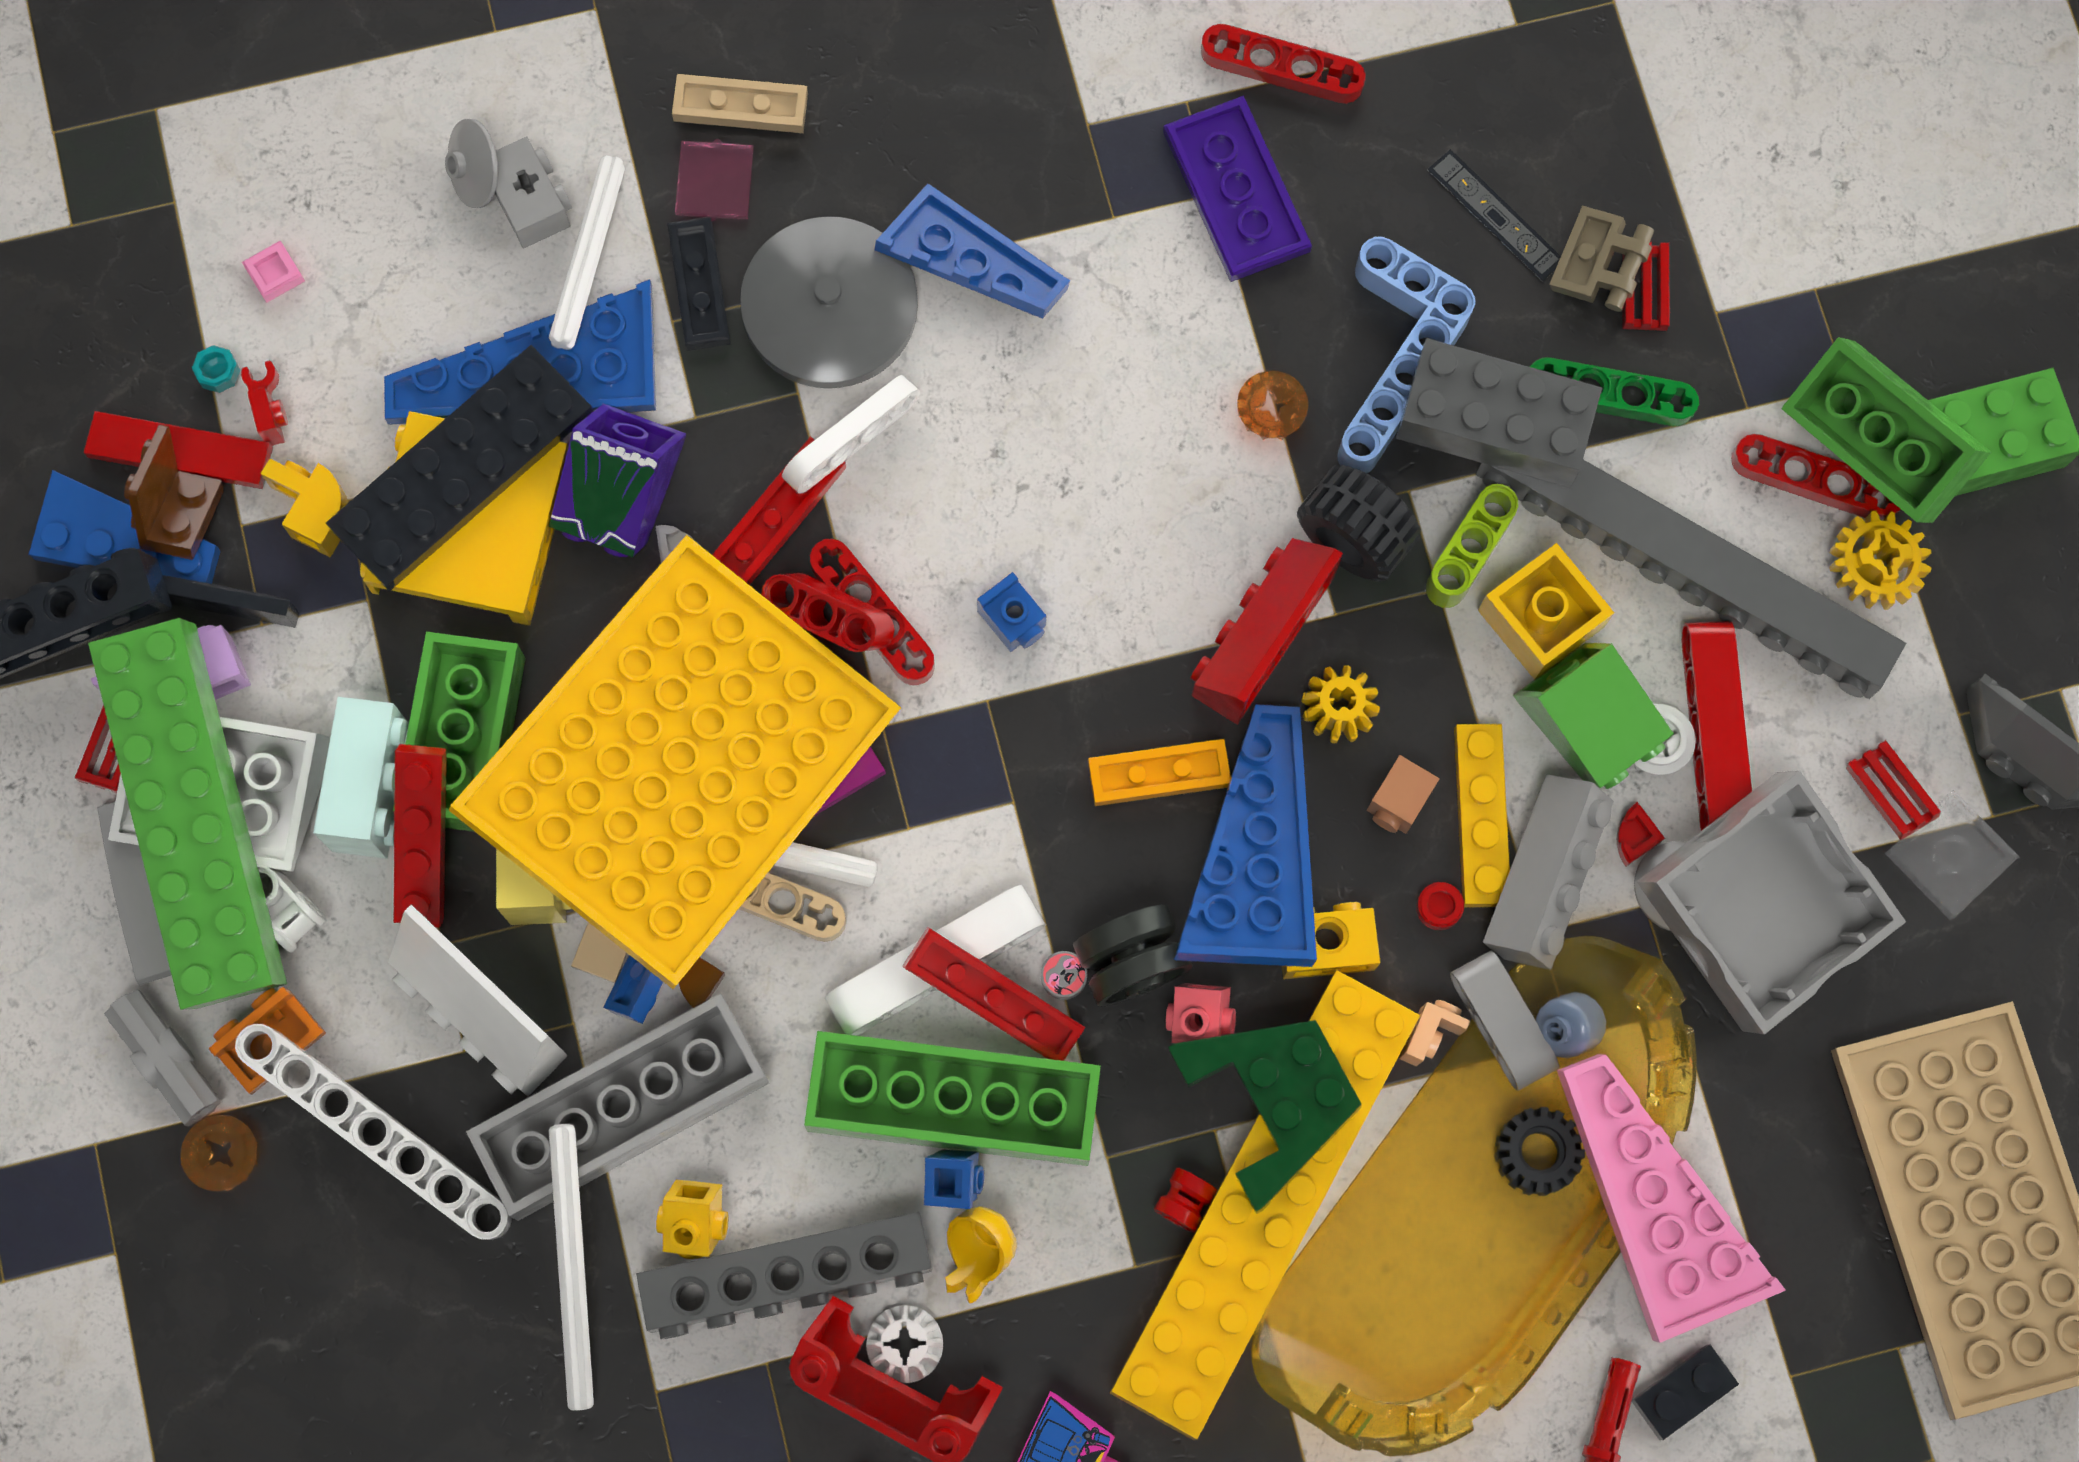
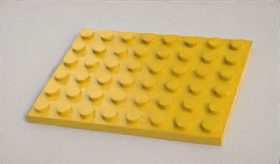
M686 535L451 804L449 811L670 988L674 989L901 707Z

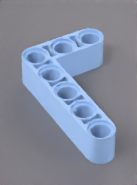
M1373 237L1362 245L1355 267V276L1364 288L1416 318L1418 322L1343 435L1338 450L1340 466H1349L1365 473H1369L1375 467L1400 426L1411 385L1401 383L1397 379L1396 374L1408 373L1414 376L1423 348L1419 341L1422 338H1431L1454 346L1465 330L1475 306V296L1472 290L1465 284L1385 237ZM1378 258L1385 262L1387 267L1383 269L1373 268L1368 264L1367 260ZM1405 282H1419L1425 290L1421 292L1411 291L1406 287ZM1446 303L1455 304L1461 309L1462 313L1452 315L1447 313L1442 305ZM1376 408L1388 409L1394 418L1391 420L1378 419L1372 410ZM1353 443L1365 444L1371 453L1366 456L1355 455L1350 450L1349 445Z

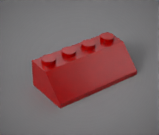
M1294 538L1290 540L1284 550L1277 546L1263 570L1268 572V575L1262 584L1258 586L1252 583L1243 596L1239 606L1244 608V611L1236 623L1228 619L1216 637L1215 643L1219 644L1220 647L1212 659L1204 656L1192 673L1190 679L1196 682L1192 697L1238 725L1334 580L1343 553L1335 548Z

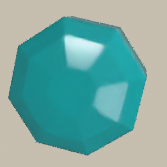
M215 345L198 352L192 366V370L203 389L217 393L235 386L241 371L231 351Z

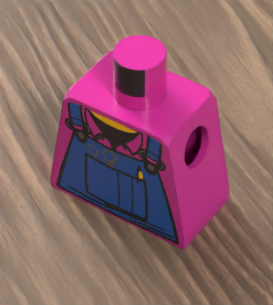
M1050 1391L1017 1462L1119 1461L1107 1456L1115 1436L1060 1396Z

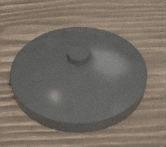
M831 216L817 217L794 223L782 229L762 245L746 270L741 287L740 301L747 336L757 354L769 367L783 377L805 386L828 389L842 388L859 384L875 377L900 356L912 336L917 319V287L909 264L874 250L876 240L881 236L882 232L853 219Z

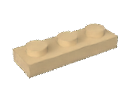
M677 74L672 117L675 122L803 133L808 89L804 85Z

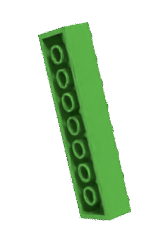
M177 618L88 643L180 1010L199 1009L286 985L287 980L277 941L275 940L268 906L266 905V898L196 624Z

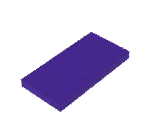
M1244 96L1163 126L1164 136L1230 282L1311 252L1312 244Z

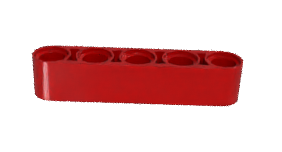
M1731 621L1685 623L1682 628L1681 642L1688 714L1696 738L1693 764L1701 831L1752 792L1735 628Z

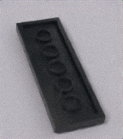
M530 345L329 519L326 525L390 592L570 434L577 424L594 412L592 406Z

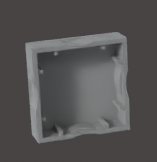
M1801 771L1775 773L1637 881L1642 891L1744 1032L1766 1034L1815 995L1817 990L1831 975L1841 968L1858 961L1906 922L1870 869L1858 860L1849 849L1842 837L1838 824Z

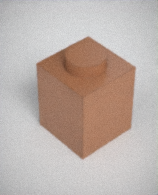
M1399 755L1367 811L1374 815L1373 821L1385 830L1393 833L1400 830L1406 834L1440 778Z

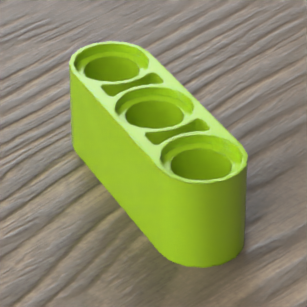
M1503 484L1487 486L1479 494L1434 565L1426 583L1428 598L1435 605L1442 608L1454 607L1464 599L1517 512L1518 498L1510 487ZM1487 503L1499 504L1503 508L1505 515L1494 517L1486 511L1484 505ZM1464 539L1476 540L1480 543L1482 552H1468L1463 548L1461 541ZM1441 575L1453 576L1457 579L1460 588L1456 590L1445 589L1440 584L1438 577Z

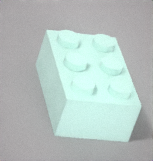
M346 697L337 698L313 832L332 852L388 859L389 848L394 846L395 750L399 744L406 743L409 723L394 703Z

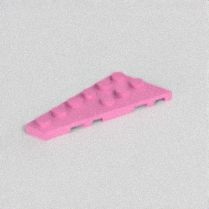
M1597 1054L1557 1070L1653 1341L1661 1343L1786 1291L1779 1280L1773 1277L1759 1260L1760 1256L1753 1246L1746 1242L1730 1222L1731 1217L1686 1159L1681 1158L1669 1142L1670 1138L1663 1128L1655 1124L1642 1107L1640 1098L1606 1054Z

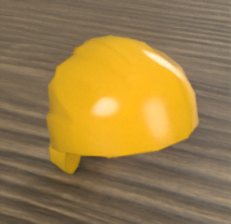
M978 1206L966 1209L949 1223L947 1244L957 1269L945 1277L947 1293H956L966 1287L967 1301L969 1304L976 1302L989 1281H993L1015 1257L1017 1249L1016 1237L1007 1220L1000 1213L987 1207Z

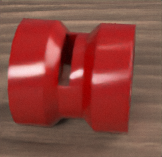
M1176 1167L1170 1178L1171 1188L1167 1195L1159 1198L1154 1211L1177 1226L1195 1233L1201 1222L1200 1212L1204 1205L1211 1204L1217 1189L1196 1175Z

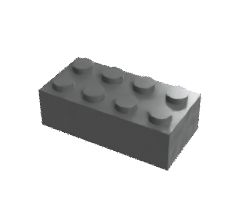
M1426 338L1417 362L1396 439L1570 488L1581 469L1602 387Z

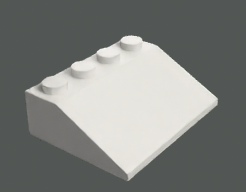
M220 717L256 863L268 868L293 872L322 784L330 737L318 733ZM120 774L108 840L139 845Z
M412 905L404 911L388 963L398 972L392 980L411 998L419 992L431 1004L425 1012L444 1030L452 1024L461 1032L464 1037L458 1044L477 1062L484 1056L497 1067L491 1075L510 1094L519 1088L525 1095L529 1096L568 1055Z

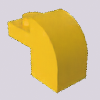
M269 459L261 475L272 489L296 500L282 522V526L291 538L331 557L340 539L328 528L326 522L349 503L343 489L333 474L320 463L317 464L311 474L305 468L292 461L287 460L285 465Z

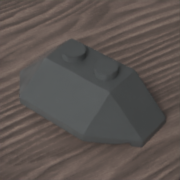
M1987 674L1981 676L1966 691L1977 754L1986 760L1987 767L1993 773L2003 778H2010L2021 786L2024 795L2033 803L2043 807L2047 806L2051 810L2079 807V743L2017 696L2002 688Z

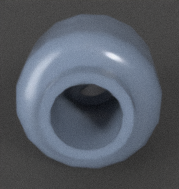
M1572 992L1549 1000L1541 1007L1536 1017L1539 1029L1556 1057L1572 1058L1586 1053L1602 1041L1606 1032V1018L1603 1009L1595 999L1583 993Z

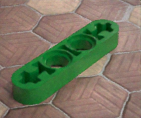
M1541 358L1530 366L1531 368L1563 377L1571 375L1573 376L1572 379L1577 381L1584 378L1596 380L1602 387L1596 409L1597 413L1668 426H1682L1692 419L1699 406V396L1696 390L1690 384L1681 381L1556 358ZM1627 386L1640 388L1645 395V402L1639 406L1627 404L1622 398V389ZM1655 391H1659L1660 394L1657 400L1660 402L1655 409H1652L1650 406L1654 401ZM1673 396L1681 397V404L1685 405L1680 413L1673 411L1674 406L1669 403Z

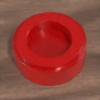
M1436 882L1430 884L1421 892L1417 899V915L1428 928L1433 930L1449 929L1459 921L1464 912L1463 897L1460 891L1449 883Z

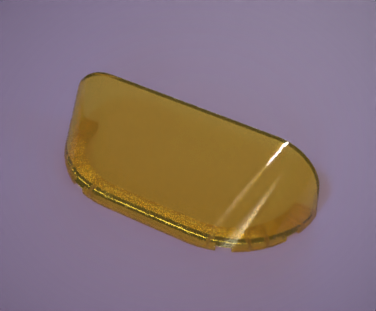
M1579 936L1564 939L1563 947L1559 954L1556 955L1551 970L1518 963L1508 972L1535 1020L1541 1007L1549 1000L1572 992L1587 994L1595 999L1603 1009L1606 1018V1032L1602 1041L1592 1050L1572 1058L1556 1057L1559 1069L1597 1054H1606L1640 1098V1104L1655 1124L1660 1125L1669 1136V1142L1672 1145L1677 1131L1686 1132L1688 1130L1696 1087L1697 1055L1693 1028L1684 1024L1680 1008V1005L1685 1001L1683 992L1674 975L1662 959L1606 938ZM1474 1020L1470 1021L1467 1030L1452 1045L1282 1277L1253 1333L1251 1354L1254 1373L1259 1384L1270 1397L1335 1441L1353 1450H1374L1385 1456L1392 1457L1431 1451L1464 1437L1474 1431L1472 1420L1489 1407L1500 1411L1522 1390L1621 1253L1586 1151L1585 1158L1581 1160L1580 1164L1583 1167L1580 1173L1573 1178L1574 1180L1563 1189L1550 1193L1547 1196L1522 1194L1523 1190L1519 1188L1513 1189L1509 1186L1508 1183L1510 1181L1506 1176L1501 1177L1498 1171L1501 1167L1499 1162H1495L1494 1154L1497 1152V1146H1495L1496 1138L1500 1136V1130L1515 1115L1530 1108L1535 1110L1540 1107H1548L1551 1112L1558 1110L1564 1113L1563 1118L1569 1121L1572 1119L1575 1123L1557 1070L1517 1091L1507 1079ZM1576 1126V1127H1574V1130L1576 1131V1133H1577V1135H1578L1579 1132H1578V1129H1577V1126ZM1532 1134L1523 1142L1522 1156L1530 1167L1537 1170H1545L1552 1167L1555 1163L1557 1149L1549 1137L1543 1134Z

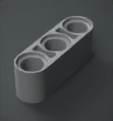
M1492 950L1450 972V978L1458 995L1507 1079L1517 1091L1559 1069V1063L1554 1051L1544 1039L1536 1020L1503 964Z

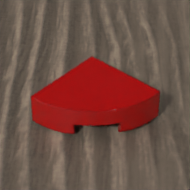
M1638 802L1625 813L1617 831V849L1625 867L1665 839Z

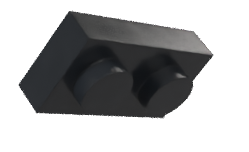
M1709 1344L1638 1394L1631 1402L1659 1441H1661L1738 1386L1739 1383L1711 1344Z

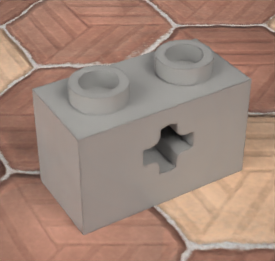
M527 136L496 150L498 180L495 195L522 248L524 249L571 227L566 214L567 210L572 209L571 203L562 185L559 184L553 187L547 175L552 173L553 169L544 150L540 148L534 151ZM531 187L533 192L527 195L525 189Z

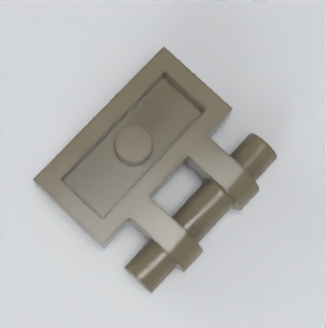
M1582 205L1551 279L1550 287L1552 291L1593 303L1601 287L1610 291L1605 306L1620 312L1626 298L1632 297L1637 283L1634 279L1641 262L1647 261L1652 250L1649 243L1654 229L1647 225L1639 224L1633 237L1622 235L1626 225L1624 217ZM1614 252L1625 255L1618 273L1607 270Z

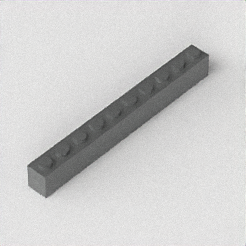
M1584 459L1580 472L1570 488L1481 463L1476 473V476L1483 479L1482 482L1486 487L1492 484H1503L1510 487L1515 492L1518 500L1522 501V506L1530 513L1541 517L1546 515L1561 524V528L1567 534L1575 538L1589 539L1599 545L1600 550L1609 558L1616 561L1625 560L1639 568V572L1646 579L1657 584L1666 583L1678 590L1680 597L1686 602L1701 607L1704 605L1719 614L1721 621H1731L1734 628H1744L1757 635L1760 643L1773 651L1787 652L1799 659L1798 662L1804 669L1817 675L1825 674L1839 682L1838 685L1844 692L1854 697L1862 698L1864 696L1867 699L1873 697L1883 687L1907 644Z

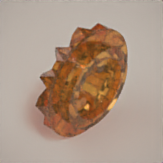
M1264 371L1249 378L1242 386L1237 400L1238 417L1245 424L1247 431L1254 432L1262 440L1278 438L1282 441L1293 432H1298L1308 412L1307 394L1303 386L1291 375L1280 371ZM1267 391H1269V395L1273 397L1275 403L1286 404L1279 409L1277 421L1272 417L1270 411L1259 410V408L1265 406Z
M227 1115L210 1116L195 1124L187 1133L181 1148L183 1170L194 1184L209 1191H230L233 1187L247 1181L253 1167L258 1163V1142L249 1126L239 1119ZM208 1140L221 1146H225L228 1142L231 1143L232 1147L227 1153L231 1158L230 1161L234 1164L232 1167L219 1161L213 1166L210 1165V1160L214 1157V1153L211 1150V1146L207 1143Z

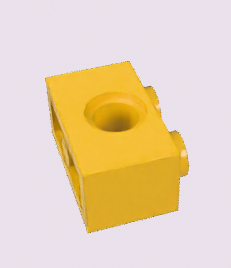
M1348 902L1334 905L1333 912L1315 913V908L1313 907L1315 934L1321 929L1334 931L1339 938V947L1327 950L1322 948L1316 941L1317 960L1313 967L1282 966L1283 979L1334 975L1336 970L1343 974L1375 971L1380 964L1374 908L1361 909V903Z

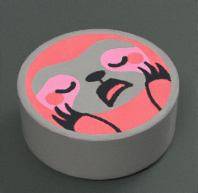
M1060 951L1050 955L1043 963L1041 969V983L1045 991L1052 997L1061 1000L1074 998L1082 992L1087 981V968L1081 966L1077 955L1068 951Z

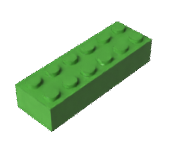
M817 1031L804 1126L807 1132L1088 1166L1101 1065Z

